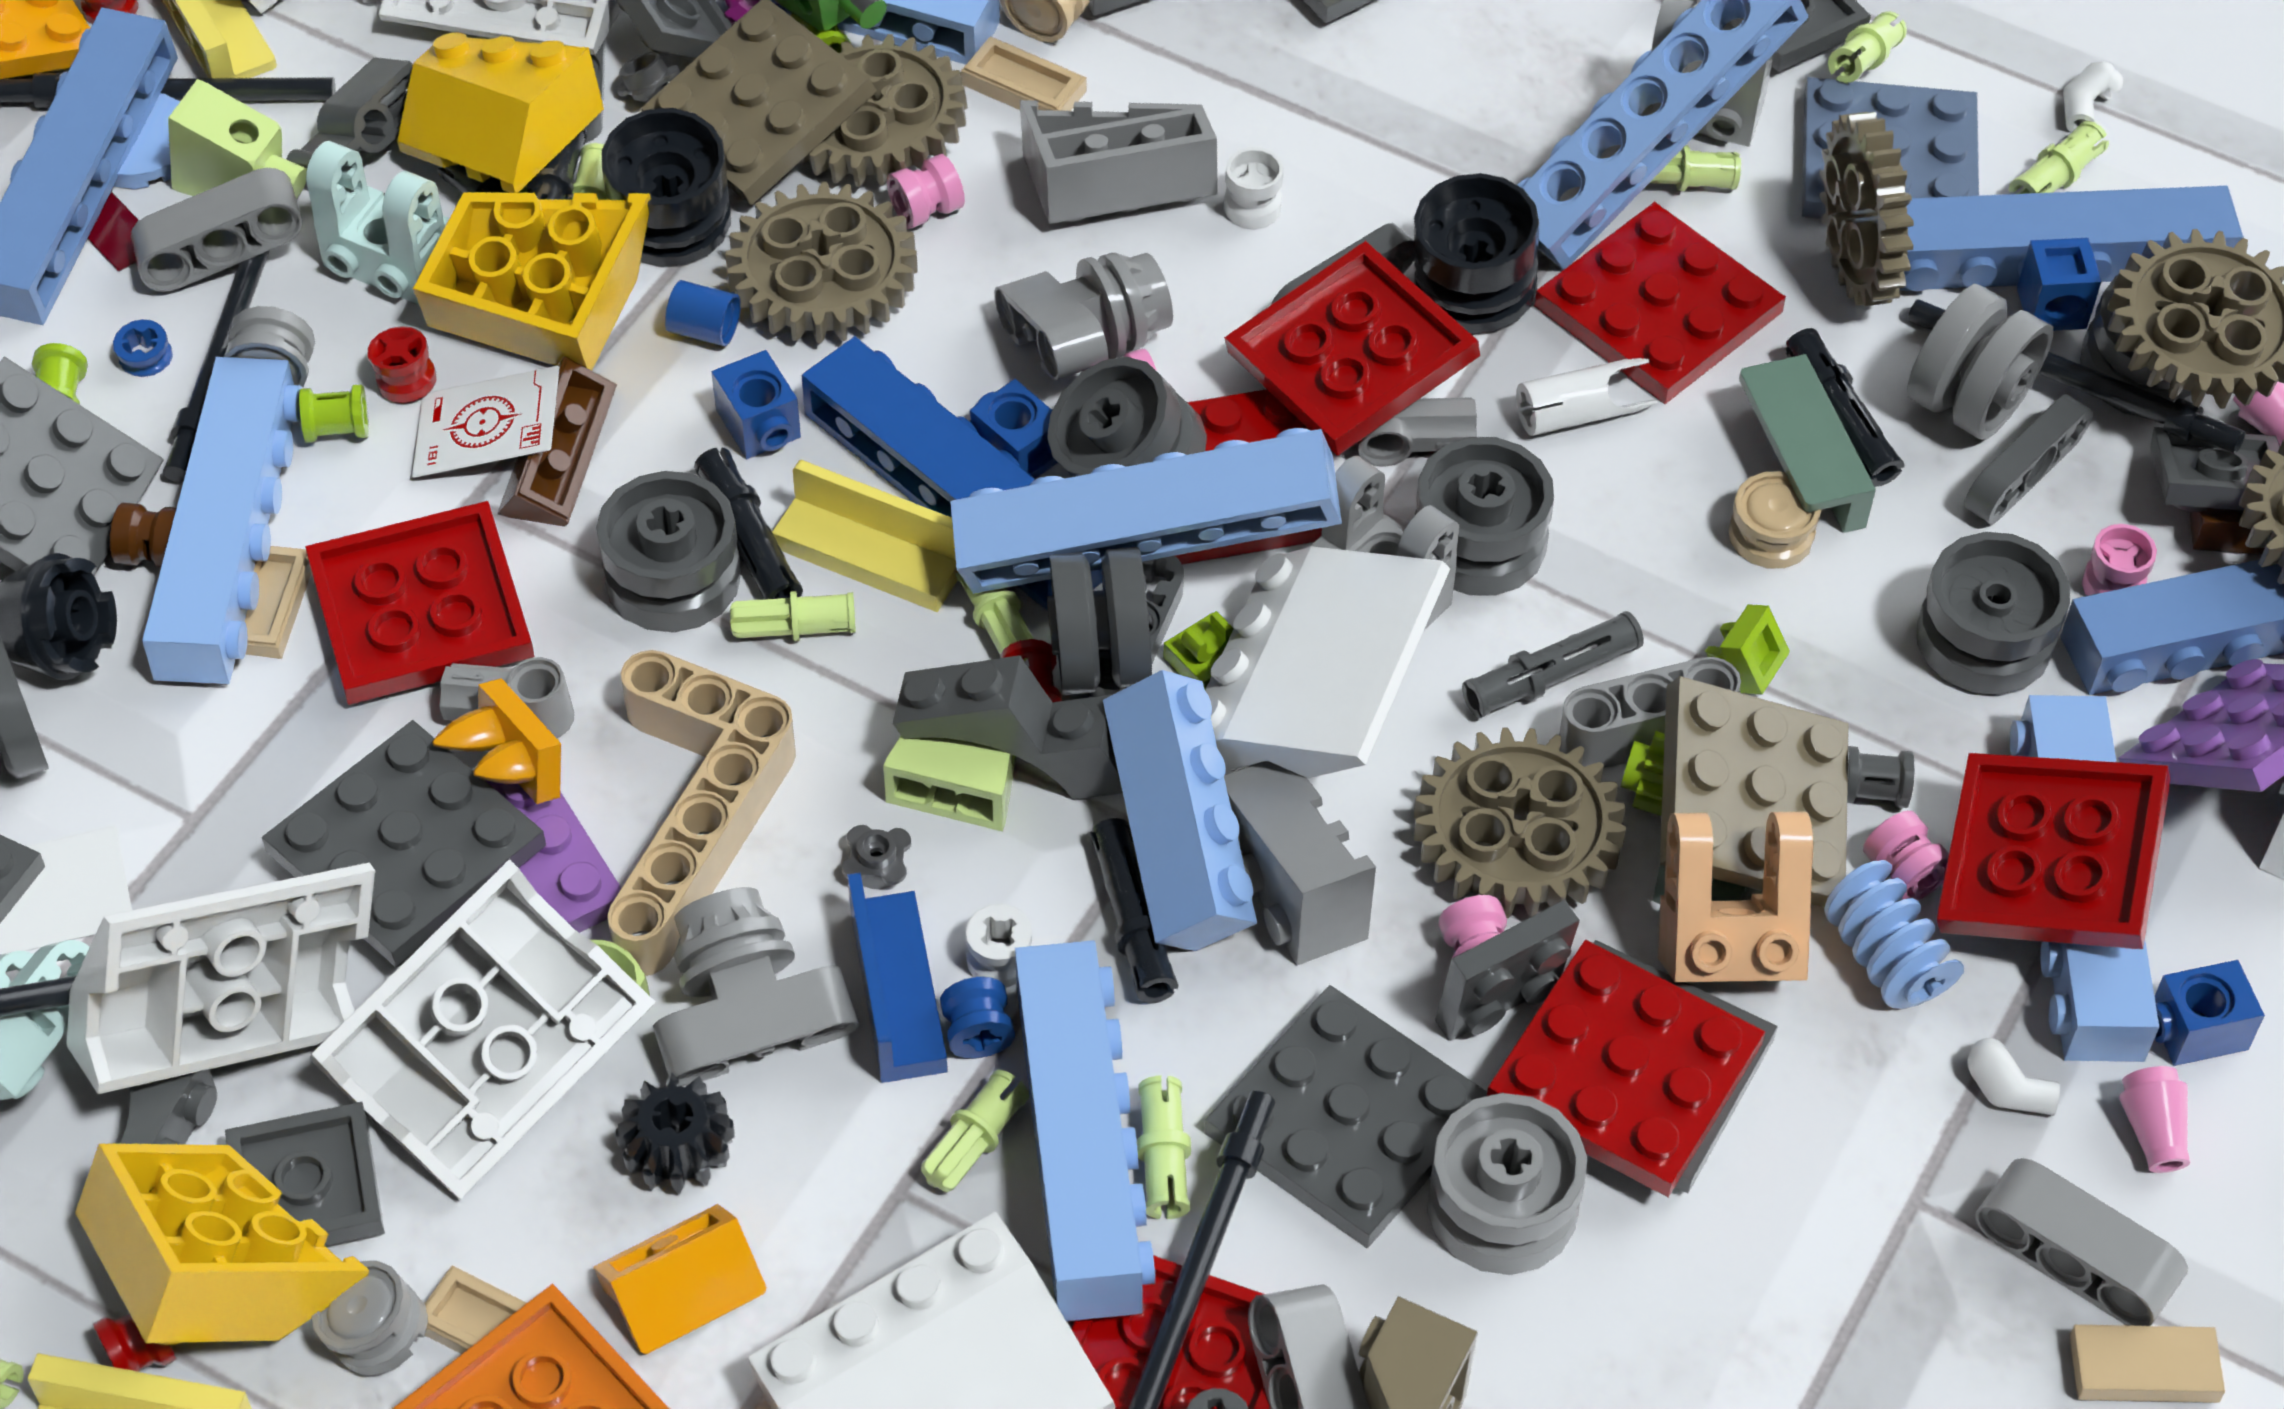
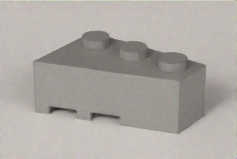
M1020 100L1023 157L1049 224L1064 221L1074 222L1086 217L1120 211L1130 212L1143 207L1176 201L1186 202L1195 198L1218 194L1217 137L1202 104L1129 103L1128 112L1093 111V102L1074 101V111L1038 110V101Z
M1269 761L1260 762L1224 775L1231 810L1234 812L1239 824L1238 840L1245 871L1251 879L1253 893L1257 892L1265 907L1264 920L1274 943L1278 946L1285 944L1296 966L1367 940L1376 866L1367 855L1354 859L1342 842L1350 840L1349 831L1340 820L1330 824L1325 822L1317 807L1323 806L1322 797L1310 781L1304 776Z

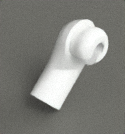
M2105 61L2091 63L2065 87L2063 92L2066 127L2070 132H2073L2084 121L2095 122L2093 100L2097 96L2102 99L2112 98L2111 89L2117 93L2121 90L2123 84L2122 75L2113 68L2111 63Z
M1984 1038L1972 1046L1968 1057V1068L1991 1104L2000 1108L2047 1115L2056 1114L2060 1094L2059 1082L2025 1077L2010 1052L1997 1039Z

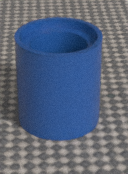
M679 280L668 300L665 315L666 329L671 333L727 346L731 342L739 322L741 310L740 297L738 294Z

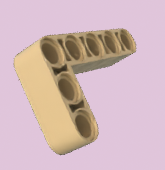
M656 650L641 651L634 654L622 667L621 680L627 718L632 726L641 732L706 758L614 899L608 912L611 941L627 950L633 956L645 976L653 975L663 970L671 961L680 938L674 920L676 913L686 905L713 894L793 766L796 758L792 712L784 700ZM735 783H741V784H739V785H733V786L730 785V784H735ZM700 832H711L709 834L698 835V833ZM670 881H681L677 884L672 885L665 884ZM639 931H649V933L645 935H632Z

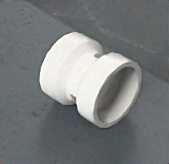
M1250 147L1235 152L1228 159L1225 176L1227 188L1225 191L1224 211L1227 218L1235 225L1246 229H1260L1273 224L1280 216L1282 204L1280 189L1283 183L1284 166L1281 159L1274 152L1264 148Z

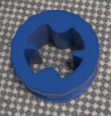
M141 319L131 321L120 328L113 340L114 352L119 358L120 366L132 376H153L163 371L170 364L173 357L172 347L168 342L166 331L153 320ZM138 345H142L145 348L153 346V349L147 353L139 349L133 351V348Z

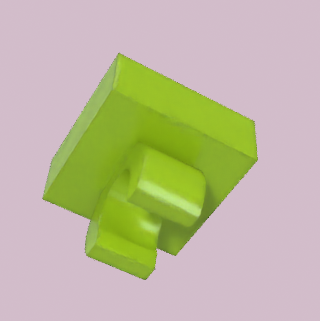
M1747 604L1736 622H1728L1720 627L1724 638L1720 647L1708 646L1705 653L1707 657L1724 659L1736 668L1741 679V693L1763 695L1787 658L1790 650L1768 605Z
M1217 611L1212 612L1163 643V658L1179 675L1202 681L1205 690L1212 677L1211 668L1222 655L1234 628Z

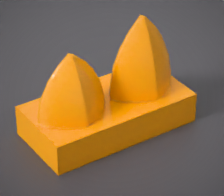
M502 678L478 684V709L461 715L445 726L432 741L433 746L462 752L490 751L476 765L473 771L475 777L496 783L519 784L536 804L560 798V741Z

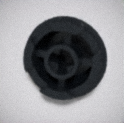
M53 553L6 576L0 582V636L11 663L58 680L73 679L83 672H91L99 667L95 660L98 658L102 645L113 644L115 641L117 610L112 591L101 592L97 580L92 574V571L97 567L93 562L84 558H71L65 554Z

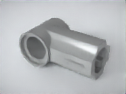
M1418 399L1358 441L1359 455L1371 465L1391 466L1403 462L1410 456L1411 452L1438 451L1446 444L1468 437H1477L1475 399Z
M544 657L529 658L518 663L514 668L455 663L451 667L445 666L440 682L441 699L439 705L444 720H455L465 713L478 709V684L502 678L556 738L565 734L574 722V709L564 673L560 665L551 659Z

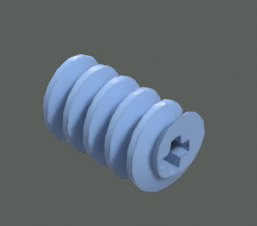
M1886 860L1872 861L1859 866L1836 885L1827 898L1824 907L1825 916L1831 924L1838 927L1839 936L1843 943L1853 947V956L1857 963L1867 967L1868 979L1872 984L1881 988L1882 999L1887 1005L1899 1009L1918 1006L1934 999L1954 985L1964 973V965L1956 959L1941 963L1950 952V945L1943 939L1927 942L1935 932L1933 921L1927 918L1914 921L1921 911V905L1918 900L1914 898L1901 900L1907 891L1906 883L1900 878L1886 880L1892 872V864Z

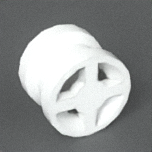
M991 904L977 910L970 917L966 927L967 963L973 977H991L1000 980L1005 987L1016 984L1015 948L1031 946L1032 928L1031 922L1025 913L1015 906ZM1002 938L1008 939L1010 942L1005 945L1003 942H993L992 939Z

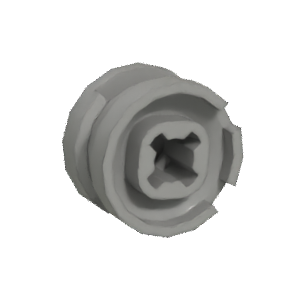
M256 306L245 309L237 314L230 327L229 342L224 357L289 360L294 385H301L303 388L309 373L307 363L311 358L315 344L313 330L305 320L290 311L267 306Z
M377 1260L360 1261L370 1270L368 1276L342 1293L328 1308L312 1315L313 1328L323 1344L330 1351H333L349 1370L361 1375H381L399 1367L413 1355L409 1348L417 1336H425L428 1323L427 1311L424 1302L405 1283L392 1266Z

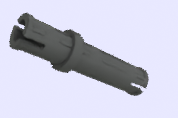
M1624 611L1617 615V617L1577 634L1570 635L1531 654L1523 650L1510 655L1508 664L1463 682L1462 692L1465 702L1474 716L1482 718L1489 712L1522 698L1528 702L1536 700L1545 694V688L1581 672L1588 671L1628 651H1635L1642 647L1644 638L1640 624L1630 612ZM1598 645L1597 647L1588 650L1584 653H1581L1575 657H1572L1568 660L1564 659L1565 657H1568L1574 653L1584 650L1590 646ZM1538 669H1542V671L1536 672L1520 681H1517L1513 684H1508V682L1514 681L1516 679L1523 677L1526 674H1529Z

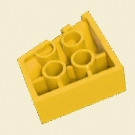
M457 32L448 33L436 38L433 45L413 62L397 139L400 152L443 168L456 164L466 167L469 178L483 182L491 176L500 180L502 190L509 193H518L604 110L589 47L564 46L562 42L554 40L542 43L516 42L512 37L506 36L493 39L468 38L465 34Z
M463 192L413 287L427 326L557 366L565 356L592 371L638 279L649 217L648 202L651 200L650 193H629L627 201L598 200L596 193H574L573 200L538 199L535 193Z
M99 1143L75 1211L78 1220L146 1343L176 1345L181 1342L281 1340L312 1319V1315L316 1312H322L328 1308L342 1293L361 1279L367 1277L370 1271L354 1256L343 1258V1261H341L325 1246L328 1233L313 1219L304 1221L294 1219L278 1204L282 1192L230 1145Z

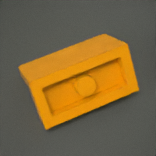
M719 1204L593 1266L603 1291L618 1304L635 1345L643 1354H649L758 1298L767 1290L737 1217Z

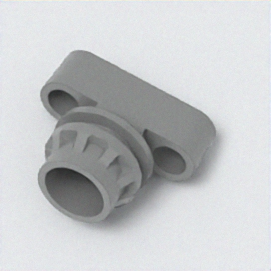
M1118 253L1102 255L1098 260L1088 257L1078 262L1076 279L1060 283L1049 272L1044 271L998 286L994 290L996 309L1004 330L1018 345L1037 340L1042 359V369L1053 380L1085 371L1103 360L1120 358L1124 356L1126 350L1134 351L1143 348L1154 332L1169 328L1173 322V307L1166 280L1156 260L1149 253H1143L1131 258Z
M741 887L713 893L686 905L676 913L674 920L680 938L674 959L679 971L684 973L679 979L682 992L691 997H712V1001L671 1013L653 1025L668 1076L672 1072L679 1079L680 1086L690 1084L698 1076H700L702 1081L728 1074L730 1066L728 1060L753 1052L757 1057H764L773 1053L775 1045L795 1039L800 1051L842 1038L859 1027V1022L840 967L826 966L781 980L776 979L775 974L786 968L794 960L795 953L792 944L783 940L785 932L781 921L763 907L757 889Z

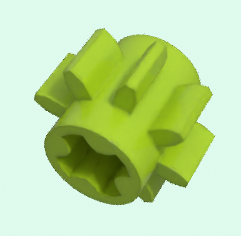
M1655 731L1651 746L1634 741L1620 787L1636 792L1632 805L1633 808L1662 816L1665 734Z

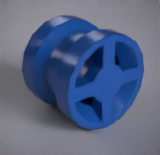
M991 977L967 978L952 984L940 996L942 1014L952 1024L947 1031L950 1050L955 1055L975 1059L989 1057L1002 1052L1014 1041L1015 1029L1013 1020L1004 1013V1009L1008 1004L1006 988L1000 980Z

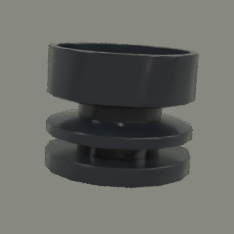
M676 108L648 109L630 116L609 133L601 150L602 172L608 200L628 201L629 193H650L651 200L648 202L649 217L641 262L661 267L687 265L708 256L724 241L731 225L724 143L714 126L695 113Z
M1476 173L1457 175L1436 184L1420 200L1414 216V246L1416 252L1414 257V284L1471 334L1497 331L1517 322L1532 306L1538 285L1539 219L1536 204L1523 188L1503 177Z

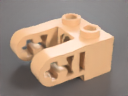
M1806 811L1771 812L1769 814L1765 833L1763 894H1752V900L1711 901L1713 831L1709 815L1707 813H1672L1670 815L1666 842L1665 891L1660 899L1658 959L1674 982L1808 980L1813 831L1810 817Z

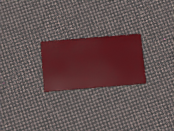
M111 191L88 239L118 271H121L136 262L131 233L132 228L139 219Z

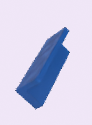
M861 872L847 874L851 920L881 1083L947 1073V1055L915 891L865 898Z

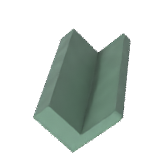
M1804 354L1742 368L1739 382L1802 508L1806 512L1831 508L1843 533L1866 528L1876 489L1807 355Z

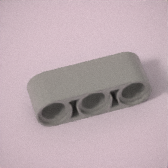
M276 168L254 170L139 220L132 228L131 240L141 280L148 288L156 291L168 292L179 289L288 243L301 231L302 218L291 179L288 175Z
M1704 657L1578 688L1572 691L1564 702L1559 733L1561 736L1560 751L1567 754L1573 749L1582 746L1585 748L1582 766L1584 767L1601 762L1604 768L1628 762L1634 741L1651 746L1655 731L1665 734L1666 688L1669 683L1682 676L1739 692L1741 685L1739 672L1724 659Z
M2015 1159L1975 1212V1220L1979 1228L1997 1245L2129 1326H2151L2188 1271V1265L2184 1257L2167 1241L2033 1160Z
M1321 1284L1254 1297L1248 1311V1325L1270 1409H1369L1342 1311L1336 1295L1328 1286Z

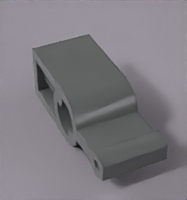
M373 57L325 101L317 117V130L319 133L301 149L292 150L286 160L308 168L313 153L325 141H332L360 152L376 153L385 149L399 134L407 96L406 89L409 86L413 67L411 61Z

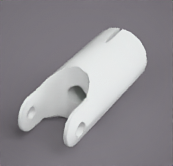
M1623 359L1518 384L1516 390L1517 408L1531 406V408L1518 411L1523 428L1527 434L1533 436L1638 412L1657 403L1656 399L1616 406L1608 394V381L1615 372L1620 369L1648 363L1649 359Z

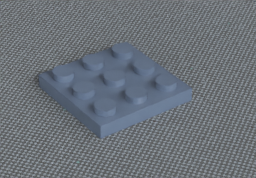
M1807 77L1804 91L1802 217L1822 218L1826 213L1825 204L1820 200L1819 196L1821 192H1825V185L1819 173L1820 170H1824L1825 163L1822 157V149H1828L1826 133L1832 132V121L1839 120V115L1861 112H1876L1877 119H1885L1886 131H1893V149L1900 148L1901 150L1900 163L1903 170H1907L1905 193H1909L1911 198L1979 196L1977 92L1858 81L1843 83L1835 79Z

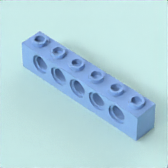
M1701 0L1694 8L1684 11L1675 21L1672 31L1654 50L1647 51L1636 61L1631 74L1613 93H1608L1597 101L1590 117L1572 135L1562 138L1555 145L1550 158L1532 177H1528L1518 184L1536 204L1539 219V250L1562 270L1571 265L1809 18L1802 1ZM1744 18L1736 28L1723 30L1724 26L1731 20ZM1699 60L1703 61L1696 70L1682 73L1689 63ZM1662 103L1660 108L1653 114L1641 116L1644 109L1649 105ZM1621 145L1620 149L1613 156L1600 158L1607 148ZM1580 187L1578 193L1573 198L1560 201L1561 196L1567 190Z

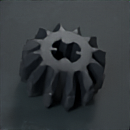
M671 1072L666 1081V1087L657 1089L644 1080L643 1086L640 1089L642 1100L624 1099V1106L621 1109L623 1122L618 1123V1128L616 1129L618 1147L624 1151L623 1160L625 1167L630 1171L631 1175L643 1172L644 1182L651 1191L665 1179L671 1180L672 1188L679 1195L685 1186V1179L691 1177L707 1186L711 1178L710 1166H727V1161L730 1157L728 1144L732 1143V1139L735 1137L734 1122L727 1115L726 1100L721 1095V1092L707 1094L706 1083L702 1081L700 1076L686 1087L680 1086L679 1079Z

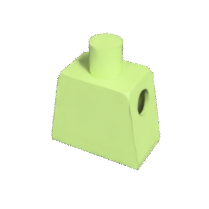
M199 79L195 81L168 117L172 189L195 196L254 170L276 168L285 172L291 179L296 199L301 194L306 184L307 168L282 158V128L276 121Z
M900 736L883 765L886 803L1003 832L1006 824L1016 756L969 741L936 737L903 739Z

